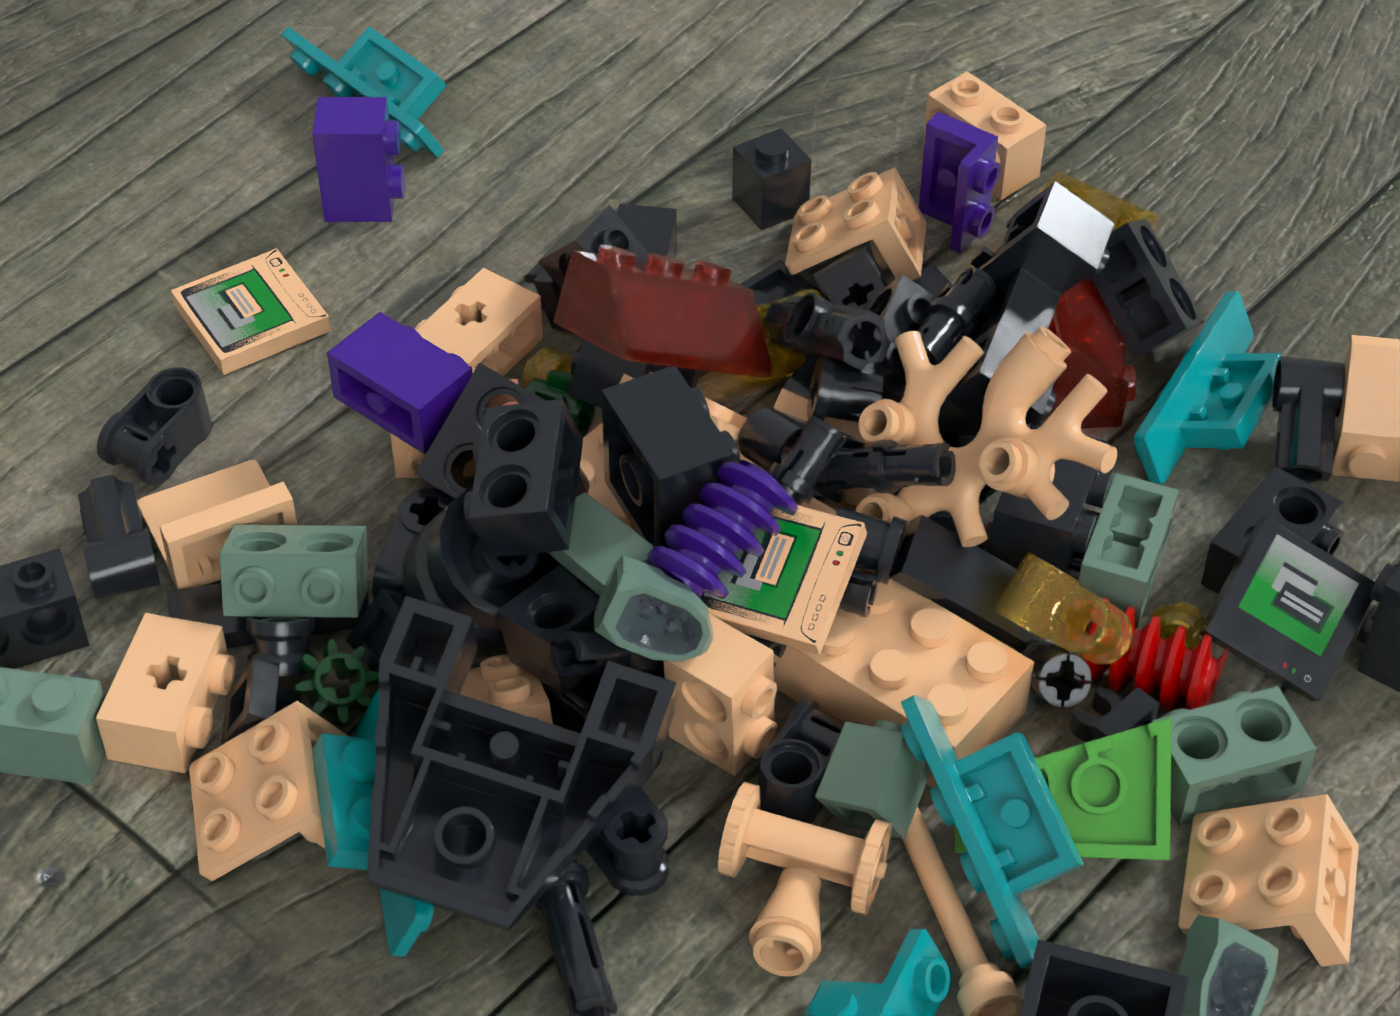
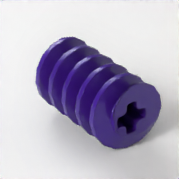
M739 460L738 463L724 462L717 471L720 484L707 483L699 492L703 505L689 504L682 512L683 522L686 527L671 525L664 534L669 548L654 546L647 554L649 565L662 569L668 577L689 586L703 603L704 601L701 596L704 592L721 599H725L729 594L718 576L722 571L739 578L746 574V569L736 556L739 550L759 557L764 552L761 544L753 534L756 529L773 536H777L782 530L771 514L774 508L792 516L799 509L789 493L770 474L746 460Z

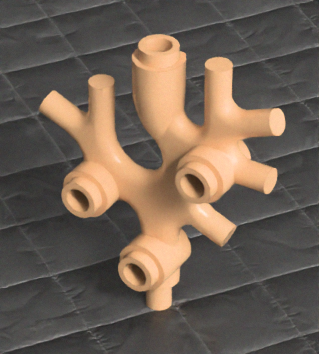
M1040 326L1033 334L1026 332L1003 358L989 381L984 395L981 427L975 439L966 446L959 448L950 447L949 451L954 452L956 461V472L952 483L943 487L925 485L902 487L897 495L874 492L864 498L858 504L855 511L889 522L892 521L894 516L907 520L903 539L912 519L920 515L929 518L939 511H947L951 513L961 545L963 547H972L985 542L988 538L979 513L980 492L987 484L995 490L1023 499H1030L1048 520H1054L1060 517L1069 506V501L1052 483L1055 475L1054 463L1057 460L1075 461L1103 473L1109 472L1116 462L1117 449L1115 447L1085 436L1081 431V423L1108 391L1097 379L1086 374L1039 428H1028L1025 420L1026 412L1067 368L1064 360L1071 351L1059 337L1043 326ZM918 331L902 333L896 337L895 343L905 371L906 387L904 396L900 403L890 399H881L864 409L859 419V431L864 443L868 447H872L879 440H893L898 445L906 446L945 442L939 433L938 417L940 408L949 393L984 354V351L973 340L963 336L940 364L934 366L929 362L920 333Z

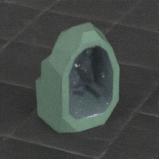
M624 555L621 556L614 565L600 594L594 614V631L615 645L652 660L682 662L707 652L713 641L711 619L708 607L686 584L668 577L660 568Z
M1197 915L1186 933L1187 948L1178 975L1189 977L1181 1016H1259L1276 975L1279 950L1268 941L1242 927L1219 918Z

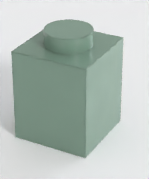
M877 720L874 726L845 721L815 798L846 827L869 831L875 820L880 819L892 823V837L905 839L931 769L926 760L919 762L912 754L903 736L901 725L886 720Z

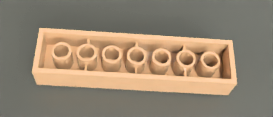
M602 422L583 438L580 467L589 480L588 495L635 531L605 483ZM854 568V569H853V571L856 570V571L864 572V573H867V574H873V573H870V572H867V571H864V570H860V569H857V568ZM891 578L887 585L878 582L873 606L868 605L871 606V612L867 618L838 608L820 655L786 646L781 658L774 654V662L776 663L774 667V683L777 684L779 691L798 703L803 698L808 697L818 703L819 711L844 723L845 721L852 723L858 721L864 725L874 726L877 720H886L901 725V723L908 720L901 701L913 695L931 701L958 760L1001 740L1026 713L1034 661ZM931 772L926 784L934 787L937 783Z

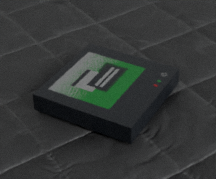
M1266 516L1258 520L1198 633L1202 636L1205 634L1212 636L1213 643L1225 650L1229 648V652L1308 700H1321L1373 600L1370 598L1375 581Z

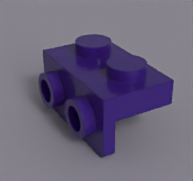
M937 112L926 123L919 210L923 214L951 225L950 249L963 253L976 237L981 239L986 235L994 219L995 208L990 206L992 189L1000 173V164L995 161L998 136Z

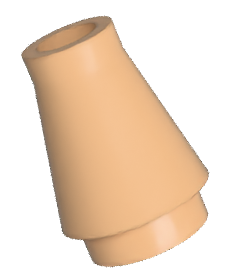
M794 866L786 868L781 872L776 888L750 930L749 941L753 948V957L760 967L772 974L787 977L802 974L820 955L819 894L821 880L810 869Z

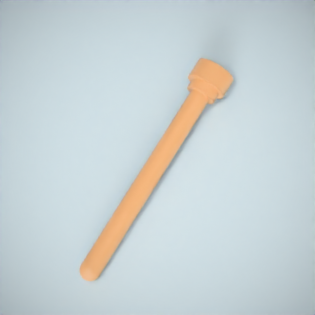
M917 806L906 837L902 841L961 971L962 976L958 983L960 990L957 994V1001L964 1016H1018L1023 1000L1009 973L1001 971L997 965L988 962Z

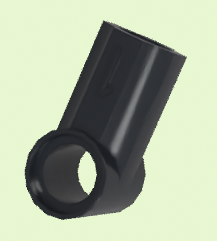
M1280 356L1277 361L1272 392V409L1274 412H1278L1275 467L1309 484L1317 481H1328L1332 475L1335 418L1338 417L1341 410L1345 386V365L1343 362Z
M114 475L92 479L88 488L78 494L83 529L88 541L82 543L95 599H103L161 585L148 528H142L132 482L120 481Z

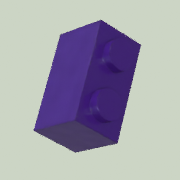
M318 97L312 137L324 222H392L395 199H404L405 172L403 165H394L393 155H399L400 126L399 121H389L387 97Z
M381 312L377 313L327 352L333 397L423 454L428 452L473 375L472 367L460 356L454 353H447L424 339L412 327L403 326Z

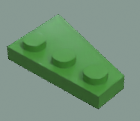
M1172 717L1035 758L1080 857L1170 860ZM954 825L953 853H963L967 849L956 825Z

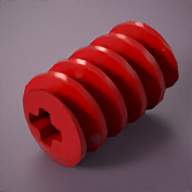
M1103 596L1089 619L1078 650V657L1082 658L1090 668V682L1097 681L1109 668L1108 685L1111 690L1116 692L1122 691L1133 678L1134 690L1139 687L1150 696L1160 688V706L1165 711H1172L1184 697L1186 698L1185 709L1188 710L1210 705L1223 673L1229 648L1218 659L1213 658L1212 636L1205 634L1193 649H1189L1186 647V626L1179 625L1167 640L1160 638L1161 617L1156 615L1149 620L1142 630L1136 629L1135 607L1128 606L1116 621L1110 619V598Z

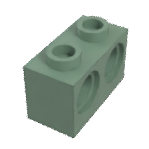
M1115 473L1081 565L1075 603L1083 607L1081 618L1089 620L1096 605L1105 596L1110 598V619L1116 621L1128 606L1135 607V628L1138 629L1168 542L1179 492L1178 489Z
M234 524L220 552L223 616L358 618L368 590L366 526Z
M1278 686L1253 693L1247 691L1238 692L1221 702L1192 710L1176 709L1152 721L1153 723L1172 717L1171 813L1179 826L1192 823L1193 817L1198 813L1251 806L1303 791L1317 750Z

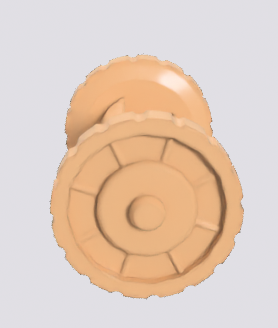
M747 782L742 783L733 800L725 823L718 856L719 874L736 877L747 857L783 868L804 867L816 873L821 879L852 887L851 911L868 915L881 878H884L886 874V858L890 845L892 823L876 819L865 839L762 811L760 810V786Z

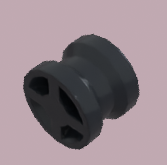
M246 617L247 631L254 637V650L247 656V667L255 658L279 666V676H294L307 673L300 667L298 662L305 654L315 658V655L308 649V636L315 629V617Z

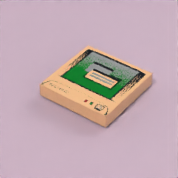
M277 248L171 290L174 307L223 375L331 331L328 314Z
M797 505L798 511L793 516L774 508L771 514L782 529L779 534L773 536L756 529L753 534L761 544L764 552L759 557L739 550L736 556L746 569V574L739 578L722 571L718 576L729 592L727 597L721 599L704 592L701 598L708 607L709 614L742 633L820 655L865 541L867 531L862 522Z

